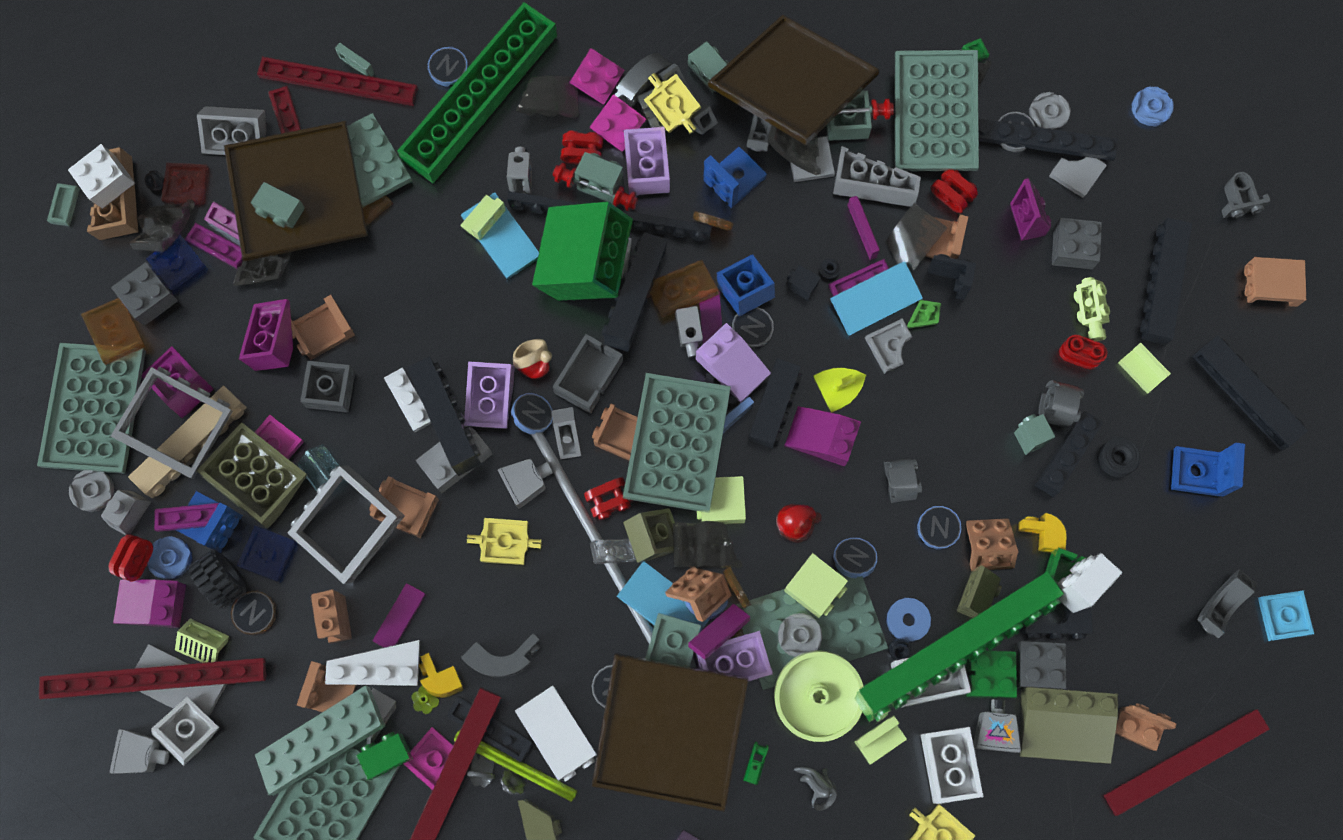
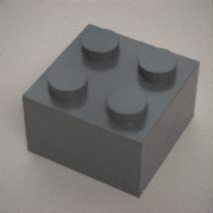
M1059 218L1053 231L1052 265L1093 270L1100 262L1102 222Z
M146 262L111 287L132 316L143 326L178 301L156 271Z
M307 361L300 402L310 409L349 412L355 371L350 365Z
M1029 641L1015 643L1017 688L1066 689V644Z

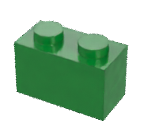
M391 732L382 737V742L376 745L370 743L361 748L362 752L356 756L367 780H373L413 759L402 734L398 733L395 735L394 732Z

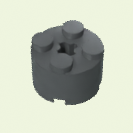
M1053 380L1049 381L1045 386L1049 388L1047 394L1042 393L1040 399L1039 415L1043 414L1049 424L1068 428L1073 422H1078L1080 419L1081 411L1078 409L1084 396V390L1075 385Z

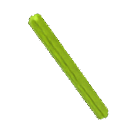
M460 730L457 732L454 741H456ZM480 741L476 753L569 801L574 800L577 794L575 789Z

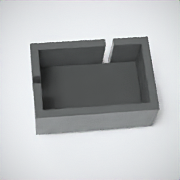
M585 334L553 385V390L556 395L591 414L600 400V393L603 395L623 363V355L607 345L604 347L605 354H603V344Z

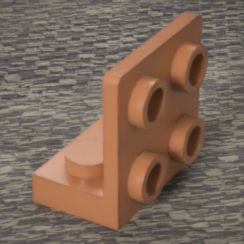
M925 215L922 220L915 253L933 258L934 255L945 254L950 256V258L958 259L961 253L968 216L960 215L957 222H952Z
M1009 519L966 521V528L972 547L971 571L980 565L989 570L1015 568L1018 549Z
M695 567L687 570L678 581L674 582L665 591L667 597L689 602L696 619L704 622L732 596L723 574Z
M311 661L297 705L324 712L353 694L356 685L325 684L326 665Z
M1129 705L1127 707H1120L1115 734L1148 749L1157 751L1163 731L1165 729H1175L1177 724L1171 722V717L1167 715L1150 713L1149 708L1144 705Z

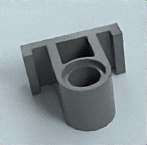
M1238 172L1225 184L1224 189L1229 203L1221 212L1224 218L1230 216L1238 218L1248 212L1256 214L1264 210V207L1270 202L1268 194H1264L1259 199L1251 176L1245 172Z

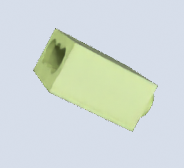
M743 476L715 478L710 513L697 511V519H701L702 525L745 523Z
M812 553L784 591L819 618L822 614L827 616L834 605L831 602L835 597L839 599L848 589L844 586L848 580Z

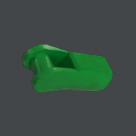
M755 741L743 781L758 785L769 745L765 747ZM755 753L763 755L761 762L753 760Z

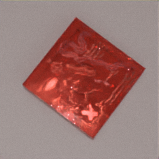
M166 163L161 201L168 204L204 205L209 172L208 165Z

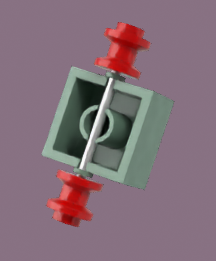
M868 90L861 91L827 124L828 141L868 139L872 128L871 117L872 120H876L878 116H884L886 120L890 119V115L894 114V104L890 103L889 99H885L884 103H877L876 99H872L871 106H869Z
M585 152L577 168L569 170L566 169L565 163H561L553 171L555 182L559 183L563 180L567 182V187L569 188L576 183L578 190L610 202L615 207L619 204L624 205L625 211L634 210L638 203L636 192L631 194L624 192L623 167L615 161L609 162L602 159L596 153L589 154Z

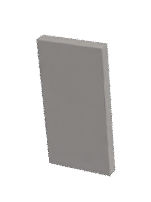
M148 644L135 669L185 665L188 663ZM227 684L140 692L173 709L188 697L209 717Z

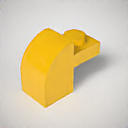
M1045 513L1040 517V521L1037 517H1025V519L1018 523V531L1039 534L1038 551L1052 552L1057 548L1066 550V530L1057 517Z
M429 653L420 656L423 662L419 664L424 677L428 675L427 678L420 680V682L429 694L445 698L463 691L454 666L437 673Z

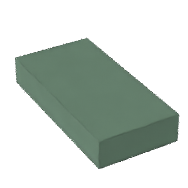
M341 43L335 47L341 60L363 75L373 77L375 72L369 62Z
M57 183L47 219L50 224L70 226L80 190L78 186Z

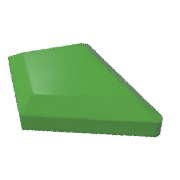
M920 300L907 325L908 329L938 324L941 303Z

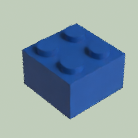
M753 254L717 272L718 288L739 316L775 298V284Z

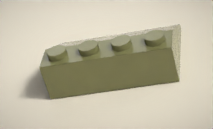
M242 422L196 470L207 482L265 529H268L282 514L307 476L305 472Z
M1033 687L1022 688L1020 757L1111 764L1118 718V694Z

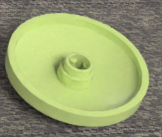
M828 651L806 652L792 659L780 672L774 690L775 706L784 725L795 735L814 742L834 740L850 731L859 720L862 710L854 698L858 690L863 687V683L855 668L843 657Z

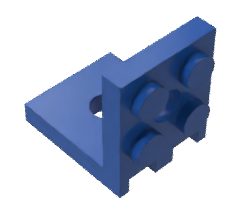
M740 147L734 150L721 163H718L711 155L704 160V181L709 187H713L720 198L725 202L727 201L731 208L767 177V173ZM735 171H741L744 176L737 179L732 174Z
M1235 443L1221 452L1176 446L1173 454L1171 490L1224 497L1243 487L1245 444ZM1191 466H1197L1200 469L1199 476H1194L1191 473Z
M196 491L188 506L218 502ZM219 503L205 527L176 531L221 553L223 551L222 548L226 545L228 538L234 532L233 529L237 526L239 519L243 515Z

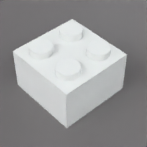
M102 144L68 169L88 199L102 209L135 184L114 153Z

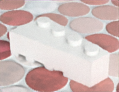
M420 640L329 660L326 663L325 684L418 686Z

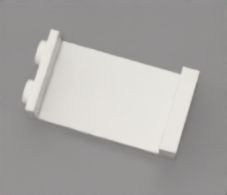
M551 686L515 710L558 780L564 779L566 782L576 775V769L581 766L585 769L595 762L594 757L597 756V753L591 747L554 686Z

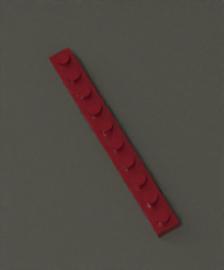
M257 658L40 676L39 699L266 681V659Z

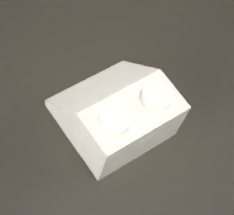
M186 697L152 728V735L184 766L206 745L219 727Z

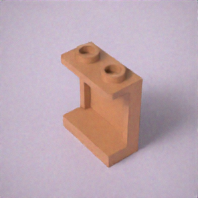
M1254 257L1246 264L1244 269V275L1247 276L1245 295L1247 296L1248 303H1253L1255 300L1289 302V306L1298 307L1306 301L1305 260Z
M331 295L324 298L326 303L295 321L291 319L292 338H297L300 344L297 345V348L302 356L307 355L311 360L355 336Z
M611 403L610 407L605 408L602 413L601 419L603 422L601 426H597L593 432L594 445L630 461L638 417L616 408Z
M388 476L387 480H383L379 492L405 515L396 528L421 539L439 499L431 493L422 492ZM371 504L370 516L382 522L386 516Z
M335 590L312 594L311 599L317 637L319 639L328 637V643L330 644L352 639L345 596Z

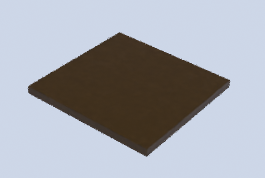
M782 15L708 81V87L806 145L879 75L880 69Z
M346 121L224 145L241 254L244 261L368 236ZM263 182L300 200L305 207L293 228L286 225L281 227L274 223L272 218L268 216L263 218L255 213L256 209L251 204V201Z
M615 653L592 786L725 811L749 678Z

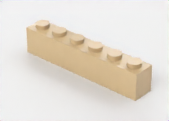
M224 385L210 398L214 401H217L219 398L229 403L230 406L228 408L233 410L219 435L225 433L228 425L234 420L239 419L247 408ZM206 403L203 404L157 450L188 466L196 460L197 455L200 453L223 412ZM148 457L128 478L145 495L154 498L160 495L165 490V486L170 481L177 479L181 473Z

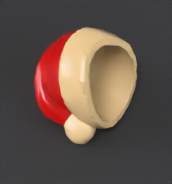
M532 339L516 348L513 354V365L518 371L529 378H541L549 371V361L552 358V354L548 351L547 344L543 339Z

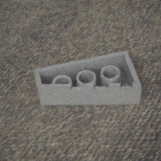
M841 147L833 194L849 197L857 196L861 199L909 207L915 206L921 177L896 167L894 169L890 168L884 162L879 160L877 162L865 158L866 155L861 153L855 154L849 152L848 148Z

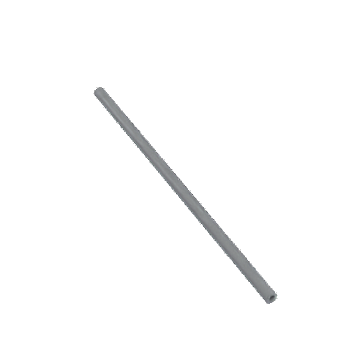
M543 432L531 434L616 586L621 591L627 581ZM628 606L650 644L653 633L652 625Z

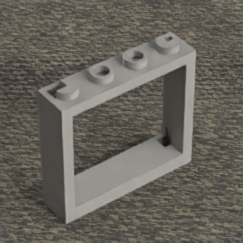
M151 367L111 437L194 479L197 474L196 470L203 464L233 410L228 408L230 406L229 403L219 398L217 401L210 399V393L198 388L197 391L189 387L191 383L180 377L176 381L169 377L171 372L161 367L157 370ZM157 378L223 412L192 467L125 433Z
M349 465L337 466L330 473V479L327 483L322 484L318 488L316 497L305 505V511L302 515L291 523L292 528L288 531V534L343 584L354 582L405 515ZM343 479L350 483L386 516L346 569L303 532Z

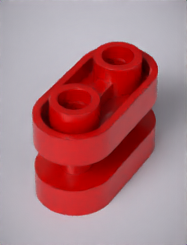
M568 131L563 134L562 145L567 148L561 150L560 159L566 163L579 164L585 152L589 154L596 153L602 156L601 152L597 150L602 149L603 138L595 132L585 134L577 131Z
M949 169L944 171L941 175L942 181L936 180L930 186L932 193L957 213H962L967 207V202H972L978 196L976 185L965 180L957 170Z
M1072 335L1061 345L1059 354L1064 361L1086 369H1095L1106 359L1107 349L1102 343L1080 335Z
M623 477L609 481L584 493L587 503L594 502L596 505L591 509L594 518L604 520L611 516V512L616 510L622 512L631 508L630 504L633 500L623 499L622 489L625 488L626 483ZM614 493L615 498L603 502V497Z
M132 534L125 535L120 540L109 562L110 573L130 582L138 580L142 576L153 553L152 543Z

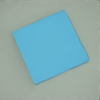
M1304 591L1258 598L1268 641L1314 634Z

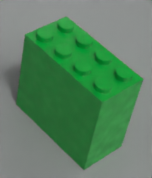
M610 202L549 207L532 285L556 300L617 298L633 219Z

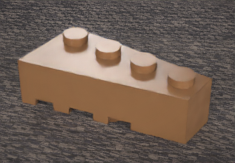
M120 147L109 149L134 181L132 156ZM134 184L103 209L94 203V207H91L90 216H92L91 225H88L87 229L89 234L99 240L138 232Z

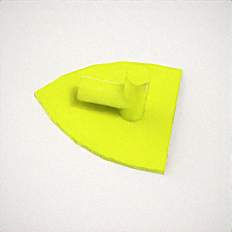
M832 368L815 374L813 377L830 412L833 413L850 404L857 397L863 387L866 374L853 369Z

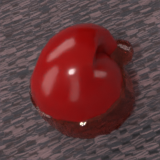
M789 504L782 507L777 513L776 525L784 538L791 542L799 543L806 541L812 535L815 523H819L822 516L819 512H815L811 506Z

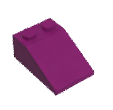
M1029 178L1024 179L1010 203L1022 241L1045 236L1051 227V219L1045 212L1044 198L1040 197L1038 189Z
M283 299L254 304L239 360L255 371L288 367L293 351L290 301Z
M172 346L147 368L141 376L145 379L151 367L156 370L161 367L171 372L169 377L177 381L180 377L191 383L189 387L195 391L198 388L208 393L214 390ZM159 378L156 379L152 386V389L164 403L181 418L190 413L201 402Z
M798 406L784 446L846 466L861 421L840 414Z
M120 580L113 623L180 628L186 584L168 580H136L134 582Z

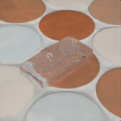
M629 539L594 540L590 543L594 564L633 562L636 559Z

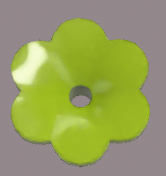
M423 686L412 694L413 708L416 711L429 714L433 708L439 705V699L429 694Z

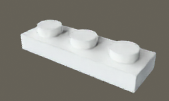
M400 368L384 377L413 431L417 432L430 425L431 421L425 407L404 369Z

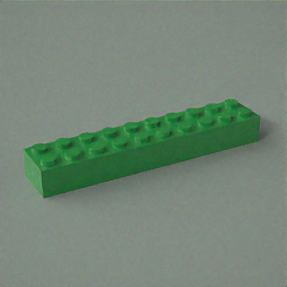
M524 2L398 149L397 152L401 161L431 183H434L557 37L556 24Z
M1048 572L1044 573L859 689L854 698L869 722L874 719L877 722L888 715L891 708L894 707L896 710L907 703L910 696L913 695L915 698L926 691L929 684L932 683L933 686L939 684L945 679L944 677L948 675V672L951 671L952 674L958 672L964 667L963 665L967 663V660L973 662L982 656L986 648L991 651L999 646L1000 642L1005 639V636L1010 639L1019 633V630L1024 627L1023 625L1027 628L1034 624L1042 613L1044 616L1050 614L1061 603L1059 599L1064 593Z

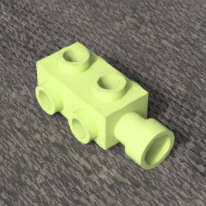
M1093 277L1082 279V284L1076 285L1077 291L1074 292L1075 301L1080 306L1077 318L1082 325L1089 327V339L1096 342L1105 340L1106 332L1102 324L1110 322V308L1105 296L1107 289L1103 282Z

